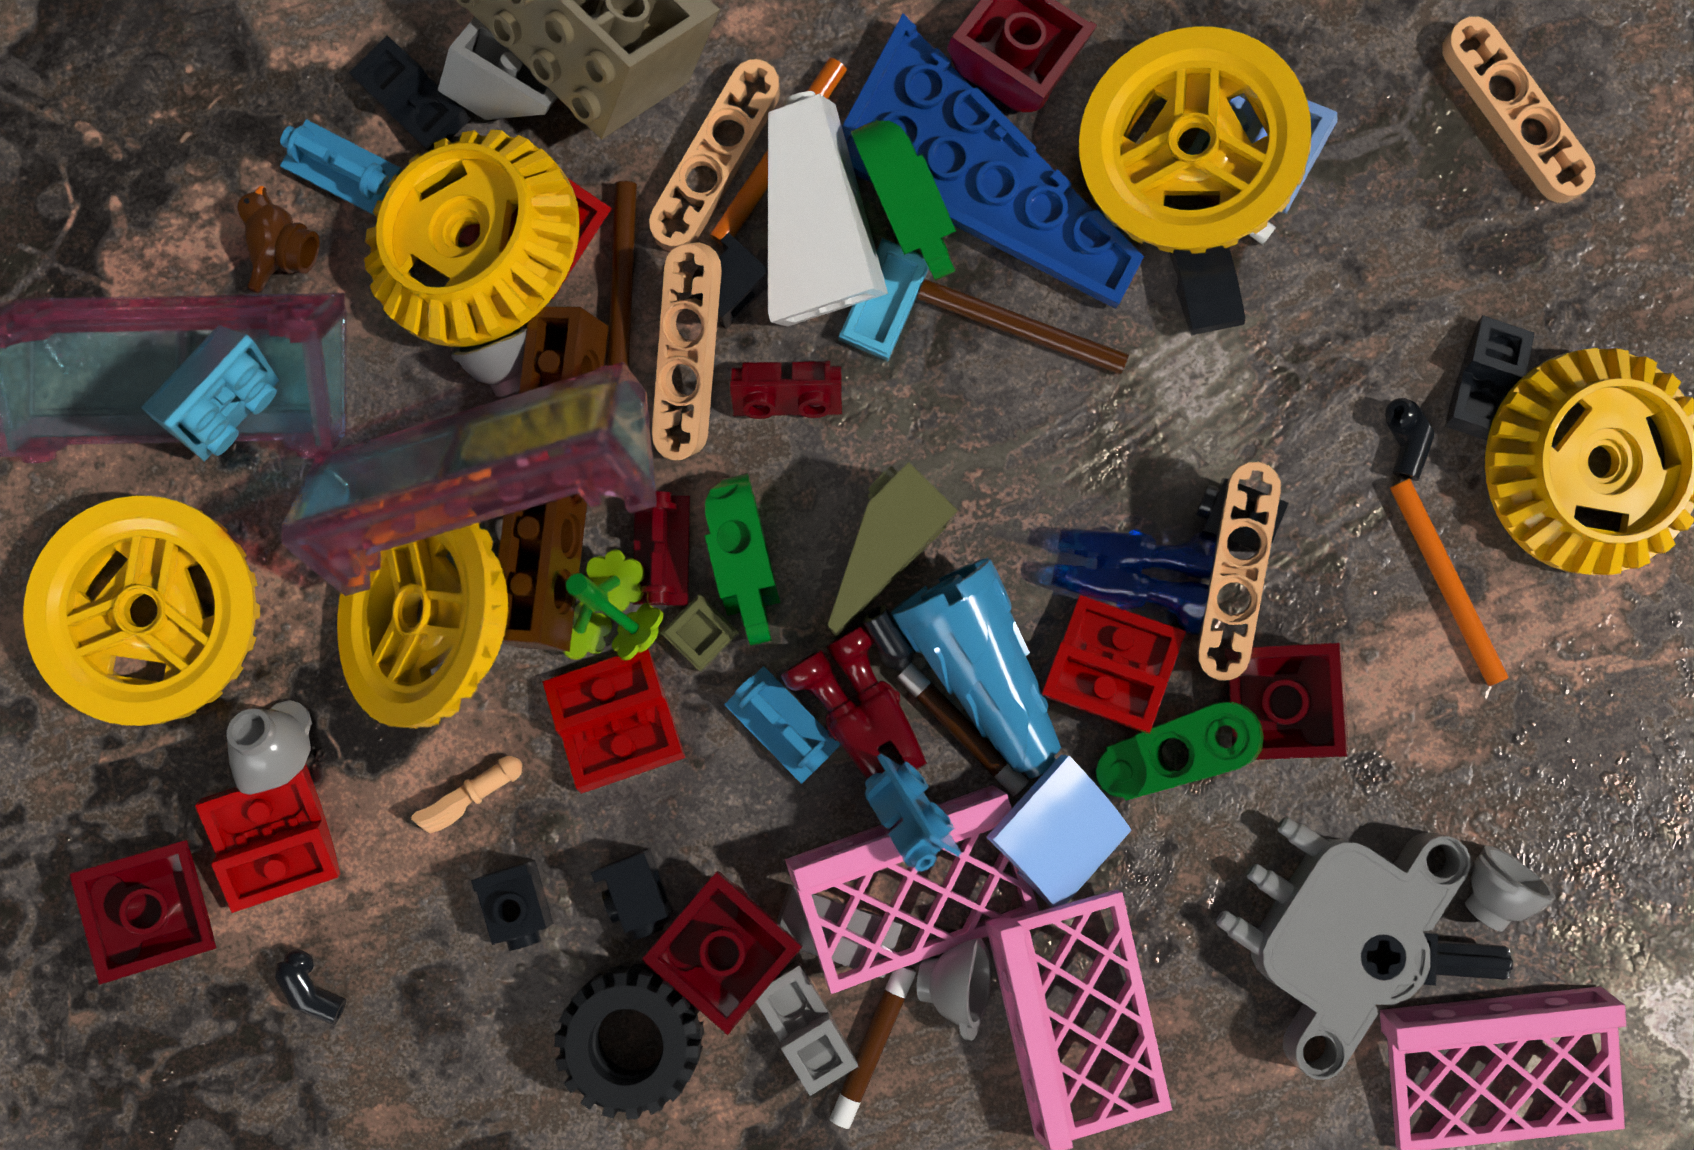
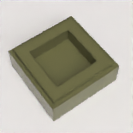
M700 593L661 632L700 672L740 633Z

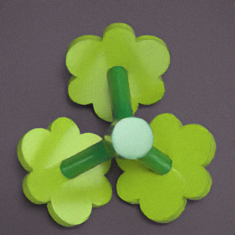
M617 549L607 552L605 557L596 556L590 559L586 566L587 575L590 579L581 573H575L566 582V590L578 599L580 603L575 607L570 652H562L566 657L573 660L585 657L588 652L592 654L601 653L606 645L604 638L610 634L612 629L610 617L619 624L617 629L618 635L612 642V648L618 652V656L625 661L630 660L638 652L645 651L654 643L659 631L658 626L663 619V612L647 603L642 604L636 612H630L627 615L622 612L628 608L630 602H638L644 595L641 592V585L639 583L643 581L645 571L639 561L635 559L625 560L624 554ZM595 611H602L606 615L602 613H595Z

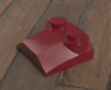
M980 0L951 37L947 51L952 57L954 67L963 77L1013 110L1025 113L1034 112L1045 105L1052 90L1089 40L1097 24L1092 21H1086L1056 0Z
M1341 643L1252 647L1247 669L1239 677L1229 680L1231 702L1248 707L1255 713L1262 725L1263 746L1256 760L1347 757L1348 721ZM1232 648L1225 649L1227 662L1230 660L1238 661L1239 652L1234 651ZM1232 728V746H1233V745L1236 743L1237 738H1238V737H1237V732L1235 731L1234 728Z
M187 840L69 874L99 985L217 948Z
M717 871L642 960L726 1035H729L742 1017L803 946L751 900L742 887L731 882L721 872Z

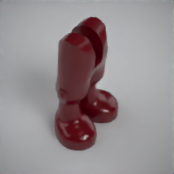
M861 624L826 645L829 653L842 668L857 692L856 696L859 700V705H855L851 699L848 700L832 673L831 665L822 650H818L783 672L781 677L786 687L790 690L798 691L805 689L816 696L828 711L825 716L828 736L835 741H839L854 764L867 779L876 773H883L885 771L877 756L880 754L878 747L887 741L893 747L891 751L903 764L908 762L918 770L928 763L916 735L899 704L901 701L900 693L887 682L877 681L873 673L868 651L875 642L864 624Z

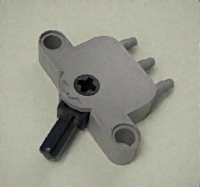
M1284 817L1277 826L1278 832L1287 837L1290 843L1307 854L1289 881L1272 870H1266L1259 864H1253L1247 871V878L1255 883L1258 889L1276 900L1261 925L1257 929L1243 918L1236 917L1228 911H1222L1216 919L1217 926L1226 931L1230 938L1251 951V958L1256 969L1267 980L1303 1003L1286 1029L1283 1037V1050L1286 1057L1307 1076L1317 1080L1330 1079L1345 1067L1377 1017L1378 1010L1376 1005H1394L1411 998L1423 985L1436 986V975L1505 980L1509 978L1510 972L1513 969L1511 952L1506 946L1438 941V934L1430 931L1433 930L1462 885L1471 867L1468 850L1459 840L1436 833H1420L1413 836L1406 843L1394 864L1363 845L1344 839H1324L1304 824L1297 823L1289 817ZM1440 845L1446 854V862L1439 872L1432 874L1427 866V856L1433 847ZM1378 945L1384 947L1383 957H1375L1373 962L1367 960L1368 951L1377 950ZM1314 1036H1323L1325 1050L1322 1056L1314 1061H1305L1303 1057L1305 1043Z

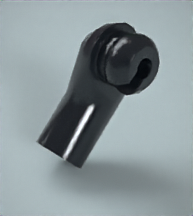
M1397 398L1390 402L1385 410L1387 425L1401 447L1393 474L1404 479L1410 478L1412 481H1419L1434 439V430L1416 402L1406 398Z
M881 605L867 612L862 618V622L877 645L879 658L882 663L894 670H902L908 667L916 652L898 627L887 607Z
M300 949L289 950L284 957V961L277 963L275 969V979L288 1004L294 1010L335 1025L343 1013L346 999L315 987L308 975L314 967L313 957Z

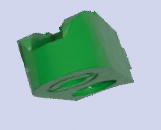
M875 119L852 130L851 134L904 255L920 248L935 281L956 272L942 238L956 230L922 154L917 155L912 142L904 130L892 121H877Z
M748 473L721 479L720 483L710 489L705 500V516L710 534L704 536L719 596L723 600L727 616L741 613L749 644L753 646L772 641L765 606L781 602Z
M1235 702L1210 705L1152 728L1150 734L1142 732L1134 737L1106 747L1107 752L1102 755L1097 764V781L1108 794L1119 798L1124 797L1126 801L1241 769L1254 762L1262 751L1264 739L1262 725L1255 713L1245 705ZM1224 725L1231 726L1237 732L1238 738L1232 747L1222 746L1217 739L1218 730ZM1171 738L1180 739L1189 749L1188 763L1181 770L1170 768L1163 760V746Z

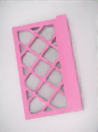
M991 785L938 804L954 825V830L950 832V835L955 843L964 840L960 847L962 853L955 857L942 885L917 874L918 871L914 867L908 866V868H905L898 864L904 861L888 833L900 824L903 818L890 829L879 825L785 859L828 990L831 994L944 953L963 942L987 937L988 932L985 921L1002 916H1008L1013 919L1039 911L1033 889L1017 874L1019 870L1001 852L994 866L969 855L979 834L994 829L1012 809L1007 793ZM966 861L990 873L976 902L952 891ZM1008 861H1009V864H1010V867H1011L1013 876L1010 875V874H1008V873H1006V872H1004V869H1005V867H1006ZM887 867L904 875L890 904L864 892L873 873ZM859 878L855 888L845 883ZM1000 878L1017 886L1022 907L1003 914L986 907ZM913 880L938 892L924 921L899 909ZM836 887L851 896L838 922L834 923L817 914L812 894ZM948 897L972 908L963 928L952 933L934 926ZM860 899L886 911L872 940L846 928ZM982 914L991 917L978 923ZM895 916L920 928L911 948L900 952H895L881 945ZM822 926L833 931L828 942H826ZM930 933L938 936V938L926 942ZM842 936L868 947L858 968L837 975L832 955ZM877 952L886 956L879 960L873 961Z
M1116 889L1013 919L1008 916H1002L985 921L1035 1138L1047 1150H1068L1073 1148L1072 1140L1172 1110L1123 892ZM1110 907L1114 927L1104 945L1100 946L1080 932L1092 912ZM1075 917L1070 927L1061 922L1062 920ZM1054 924L1067 933L1049 962L1035 953L1030 930ZM1076 939L1099 952L1083 981L1060 968ZM1117 945H1119L1121 958L1113 954ZM1109 959L1123 966L1126 976V982L1115 1001L1093 988ZM1037 962L1046 967L1041 977ZM1056 974L1079 987L1063 1016L1049 1009L1045 999V993ZM1089 993L1111 1006L1095 1036L1073 1023ZM1130 998L1134 1012L1125 1008ZM1122 1013L1136 1021L1139 1032L1127 1055L1106 1043ZM1050 1017L1059 1022L1054 1032ZM1069 1029L1091 1041L1075 1071L1060 1062L1057 1051ZM1102 1048L1123 1060L1108 1090L1086 1078ZM1142 1054H1144L1146 1066L1138 1062ZM1136 1068L1149 1076L1153 1098L1130 1104L1118 1096L1132 1071ZM1062 1072L1071 1076L1066 1086ZM1081 1084L1104 1096L1092 1117L1074 1122L1070 1103ZM1114 1103L1121 1106V1108L1111 1110Z
M1601 986L1380 1010L1381 1032L1387 1037L1395 1144L1398 1150H1433L1625 1129L1618 1028L1626 1027L1625 1004ZM1601 1033L1602 1049L1587 1067L1568 1053L1583 1035ZM1561 1037L1557 1043L1550 1039ZM1541 1039L1552 1049L1534 1070L1529 1073L1512 1058L1526 1041ZM1506 1043L1501 1049L1495 1045ZM1485 1045L1496 1055L1474 1079L1456 1063L1470 1047ZM1450 1049L1445 1055L1439 1051ZM1429 1051L1440 1061L1418 1085L1406 1075L1405 1054ZM1565 1058L1580 1070L1581 1074L1559 1097L1542 1082L1558 1063ZM1509 1064L1526 1079L1509 1099L1503 1103L1486 1088L1500 1071ZM1452 1070L1470 1085L1448 1109L1435 1099L1431 1092ZM1602 1071L1604 1082L1600 1078H1598ZM1594 1082L1604 1090L1606 1113L1581 1115L1572 1106ZM1407 1086L1414 1091L1409 1097ZM1538 1088L1551 1098L1555 1104L1541 1120L1526 1121L1516 1112ZM1481 1094L1500 1108L1485 1126L1470 1127L1460 1119ZM1424 1100L1443 1114V1117L1430 1132L1411 1134L1410 1117ZM1567 1112L1572 1115L1571 1117H1563ZM1511 1118L1516 1121L1515 1123H1507ZM1455 1124L1460 1127L1459 1129H1451Z

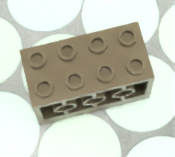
M456 0L487 27L501 45L507 47L532 72L540 83L546 85L571 109L573 115L580 122L585 123L601 140L690 81L720 12V9L711 0Z

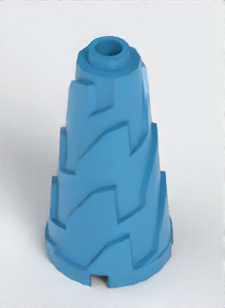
M988 557L942 576L938 579L940 583L929 590L926 586L898 604L891 614L915 652L923 654L948 693L956 695L981 736L989 738L993 746L1014 772H1025L1028 778H1034L1044 774L1055 762V755L1059 752L1061 746L1047 713V699L1042 695L1043 691L1026 658L1030 652L1010 611V598L991 559H988Z

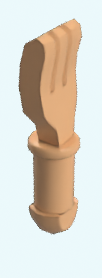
M513 756L499 759L497 764L471 780L466 779L463 782L464 785L445 795L431 806L416 811L412 815L411 820L430 834L452 825L463 816L467 806L472 801L480 804L487 795L506 783L514 782L522 773V762Z

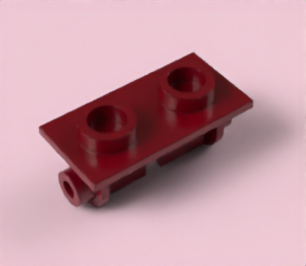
M830 360L792 362V379H782L781 362H742V367H732L730 391L733 416L766 419L771 416L802 415L808 418H821L826 415L842 414L841 366H830Z
M663 491L649 492V495H635L634 559L642 564L645 576L643 581L639 583L641 585V592L644 595L641 600L633 603V605L647 603L650 605L688 606L690 496L671 495V492Z

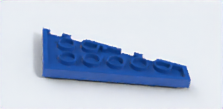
M903 13L842 126L855 175L872 183L851 131L875 119L877 121H892L904 130L912 142L917 155L922 154L955 227L1117 309L1144 256L1098 209L1093 210L1071 187L1072 183L1058 169L1055 171L1036 152V147L978 88H973L951 66V61L938 48L934 49L916 31V25Z

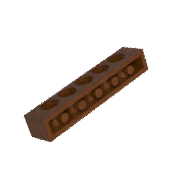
M544 307L534 318L528 321L498 554V560L506 581L508 596L507 623L502 643L517 648L570 652L576 598L566 590V582L571 575L579 573L609 328V326L582 307Z

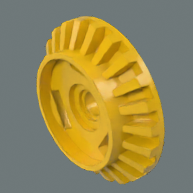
M1204 26L1180 28L1149 38L1133 47L1121 56L1099 80L1086 105L1080 126L1079 157L1081 168L1095 203L1103 211L1106 218L1115 227L1118 226L1125 231L1131 239L1141 244L1146 242L1157 246L1160 251L1173 253L1174 250H1189L1192 254L1206 253V249L1218 246L1228 248L1238 244L1239 239L1252 232L1257 234L1267 227V222L1278 211L1281 213L1290 203L1291 195L1297 185H1300L1302 182L1308 156L1310 155L1311 116L1305 93L1295 73L1274 50L1264 43L1231 29ZM1240 96L1249 102L1265 129L1267 136L1251 143L1228 101ZM1163 98L1167 100V103L1141 142L1137 144L1128 139L1133 126L1142 113L1158 99ZM1200 128L1205 130L1211 137L1208 147L1199 154L1190 155L1184 153L1178 147L1181 135L1189 129ZM1165 195H1220V204L1200 210H1179L1164 206Z
M491 129L487 135L483 136L475 130L462 132L460 140L453 143L447 138L441 139L434 143L433 150L424 155L418 153L409 160L410 164L398 176L395 174L387 184L390 188L385 194L383 201L377 200L372 211L377 217L376 226L368 228L366 231L365 242L371 247V254L364 258L365 270L372 276L371 291L374 297L384 306L383 310L412 335L424 341L442 346L467 347L481 345L504 337L525 325L557 293L569 272L577 249L579 237L578 203L574 190L559 165L542 148L539 149L523 136L517 135L513 138L508 136L503 130ZM458 179L457 181H455V182L451 183L450 185H448V186L444 187L443 189H441L443 186L447 185L448 183H450V182H452V181ZM518 206L516 225L508 242L512 213ZM480 224L478 239L468 247H459L458 238L462 230L469 225ZM417 259L448 278L449 281L445 287H428L414 279L410 269Z
M1591 348L1561 354L1529 371L1508 392L1499 406L1488 434L1485 451L1487 488L1496 515L1505 530L1522 549L1537 560L1553 568L1570 573L1584 575L1621 574V571L1641 568L1649 564L1650 558L1655 555L1668 552L1676 545L1673 539L1680 531H1688L1694 522V518L1691 516L1694 508V398L1684 396L1678 388L1681 381L1674 374L1664 373L1656 367V361L1646 356L1637 357L1631 355L1629 350L1618 348ZM1579 402L1585 408L1584 412L1555 448L1551 447L1561 420ZM1649 416L1655 423L1662 439L1665 456L1664 468L1662 467L1646 417ZM1598 446L1605 448L1611 457V467L1608 473L1601 478L1596 477L1588 466L1589 455ZM1576 506L1622 514L1620 529L1614 532L1582 525L1574 518Z
M414 493L390 503L375 516L361 535L352 552L343 578L337 614L338 649L343 673L354 698L362 709L378 722L388 726L416 729L418 727H432L439 724L441 717H452L460 709L461 698H471L478 688L477 684L492 667L504 638L508 614V596L502 567L498 558L491 550L493 541L489 532L479 529L480 518L473 510L464 509L462 502L456 499L429 493ZM448 552L453 557L457 569L446 557ZM422 598L423 610L421 619L418 623L417 610L419 602ZM444 661L441 667L431 676L430 670Z
M156 496L121 497L99 503L73 517L54 534L39 554L32 568L25 592L23 610L25 636L30 654L43 679L58 696L78 711L95 719L120 725L146 726L165 724L168 721L185 718L197 713L196 710L200 707L214 702L223 694L222 690L231 680L237 679L244 668L241 664L247 652L253 650L257 638L253 636L255 621L260 619V605L256 603L255 587L258 584L255 573L251 572L245 560L247 555L241 545L231 538L227 533L228 530L220 522L213 520L204 514L203 511L168 498ZM119 554H122L128 560L93 601L89 597L98 576L110 561ZM198 564L205 571L214 595L215 614L208 618L205 616L188 568ZM149 595L156 602L157 615L151 624L140 627L132 620L130 609L138 597ZM116 656L166 663L163 681L158 682L119 675L114 671Z

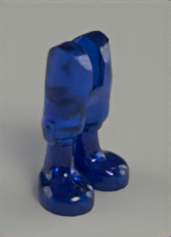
M1139 529L1129 531V533L1100 530H1061L1057 549L1082 558L1097 559L1096 569L1086 568V566L1056 564L1054 565L1051 585L1084 596L1116 603V606L1122 610L1142 607L1146 601L1164 606L1176 614L1178 626L1181 630L1186 631L1187 634L1199 635L1206 610L1209 585L1150 578L1149 575L1142 573V569H1151V567L1181 572L1192 578L1209 580L1213 570L1217 537L1215 534L1201 531L1194 534L1189 542L1177 545L1156 544L1154 537L1141 532Z

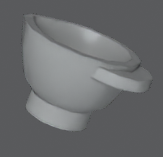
M528 322L497 340L481 345L456 347L451 351L450 355L453 361L459 362L462 368L476 381L490 384L496 397L517 392L520 388Z
M289 700L276 703L269 710L247 709L238 713L230 721L226 733L229 765L236 787L241 793L252 795L287 784L304 768L311 751L309 731L312 721L309 711L299 702Z
M1484 846L1474 861L1475 864L1470 878L1473 893L1466 900L1465 905L1481 922L1496 931L1503 932L1511 921L1527 920L1545 910L1555 900V895L1545 881L1516 858L1493 846Z
M976 938L966 941L945 951L939 958L930 957L922 960L917 976V996L919 1001L933 1003L940 1015L959 1025L961 1037L971 1041L978 1034L990 995L991 956L983 940Z

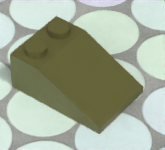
M909 462L899 472L893 466H890L868 488L870 493L867 497L870 501L867 504L828 623L829 631L836 638L952 523L958 512Z

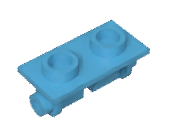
M307 119L302 126L297 128L288 126L281 135L280 144L287 148V154L280 165L281 168L374 215L372 211L377 200L383 201L385 194L390 188L387 184L395 174L398 176L402 171L400 167Z
M764 666L752 678H748L724 704L801 784L841 745L838 741L828 736V731Z
M880 753L877 758L885 771L883 773H876L867 779L865 783L867 788L865 797L884 827L890 829L903 818V821L890 831L888 835L905 864L909 867H914L917 871H925L936 862L935 855L942 848L958 857L962 852L950 835V832L954 830V825L947 814L935 803H930L924 794V791L928 789L926 780L910 763L905 762L900 766Z

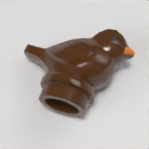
M259 186L254 192L242 196L238 201L237 209L241 220L245 224V237L253 265L248 290L260 293L266 286L270 276L278 269L290 274L295 272L308 273L313 268L319 254L320 240L318 234L315 231L308 230L306 225L302 223H294L290 213L281 206L272 203L264 186Z

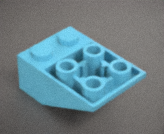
M218 325L141 408L205 462L212 453L219 456L233 444L239 434L236 427L250 412L256 415L270 404L277 393L274 386L280 380L254 340L246 334Z

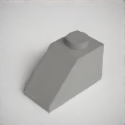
M476 17L471 20L449 47L438 87L440 93L485 120L545 115L558 98L546 85L540 83L532 72L507 47L501 45L494 38L492 32Z

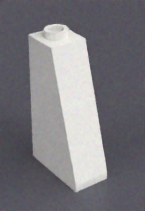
M813 91L791 95L783 101L784 107L768 112V314L771 323L787 327L888 294L836 105L820 93L816 95Z

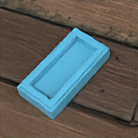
M882 238L876 252L888 294L852 305L839 334V341L889 361L922 283L929 271V267L921 254L912 251L904 255L900 245Z

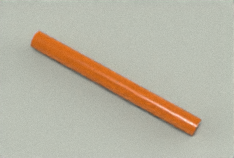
M830 57L807 91H813L816 95L820 93L828 99L846 73V67L838 60ZM768 149L711 232L710 237L720 245H722L721 239L728 232L733 237L736 236L767 190Z
M1409 478L1390 487L1487 686L1506 680L1509 676L1411 479Z

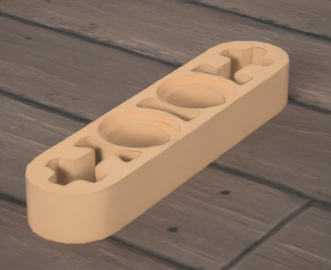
M1468 17L1461 20L1449 32L1443 42L1442 53L1446 63L1539 191L1548 200L1556 203H1567L1576 199L1592 186L1595 179V165L1591 157L1496 27L1481 17ZM1473 38L1478 39L1481 45L1476 51L1473 49L1465 53L1462 50L1460 44L1465 39L1467 41ZM1493 58L1496 63L1492 64L1480 76L1476 70ZM1504 76L1509 78L1515 87L1514 99L1510 101L1496 99L1489 90L1491 77ZM1535 119L1545 126L1547 139L1544 144L1533 145L1523 138L1521 125L1524 120ZM1557 145L1560 152L1543 163L1540 157ZM1569 167L1572 168L1576 176L1571 181L1561 184L1557 180L1556 175L1561 170Z
M759 59L747 60L739 64L733 71L654 206L649 218L650 230L656 243L663 250L671 252L672 249L679 245L697 242L766 124L768 112L773 111L780 97L779 77L774 67L768 62ZM758 77L765 78L764 83L767 93L765 95L757 92L748 104L749 114L756 116L754 119H751L740 109L747 98L744 82L747 80L754 83ZM731 102H734V103L737 105V107L732 106V105H729V104H730ZM726 120L738 122L744 129L742 140L734 146L726 147L720 145L713 137L714 130L719 123ZM698 166L709 167L717 174L715 186L705 193L692 191L687 185L688 174ZM680 193L690 204L702 208L699 212H696L689 205L683 216L684 225L688 230L685 234L676 231L669 238L666 237L667 231L662 221L665 218L670 220L677 218L683 208L681 199L675 198Z
M700 242L682 244L672 249L664 265L652 439L657 451L670 460H683L700 452L705 446L708 437L722 270L721 261L716 251L709 245ZM694 256L695 263L703 266L704 273L703 276L694 277L692 281L691 274L684 272L682 265L683 261L692 260ZM692 283L691 295L702 293L703 301L696 298L679 300V293L691 291ZM683 309L694 311L701 321L700 334L694 340L685 339L677 330V316ZM679 364L689 366L696 375L697 384L691 395L680 393L672 383L673 370ZM671 404L675 406H687L692 404L694 405V410L682 413L681 419L682 408L672 410ZM681 421L682 431L690 433V440L682 443L679 447L678 437L670 435V428L679 425Z
M1247 462L1238 466L1231 473L1227 482L1197 648L1198 660L1202 669L1210 677L1217 680H1232L1239 677L1247 669L1251 657L1281 494V481L1277 472L1269 465L1261 462ZM1252 471L1261 472V481L1270 484L1268 495H1258L1254 510L1256 513L1266 511L1264 524L1250 518L1231 519L1233 506L1245 511L1247 493L1238 490V483L1240 479H1249ZM1250 527L1257 532L1260 538V547L1253 557L1238 559L1230 554L1227 548V540L1234 529ZM1229 583L1244 585L1250 594L1248 607L1237 615L1224 613L1217 604L1219 590ZM1213 618L1229 625L1246 624L1243 635L1232 630L1231 648L1239 652L1240 656L1238 661H1228L1226 669L1216 668L1215 658L1207 656L1209 647H1219L1223 633L1222 628L1211 629Z

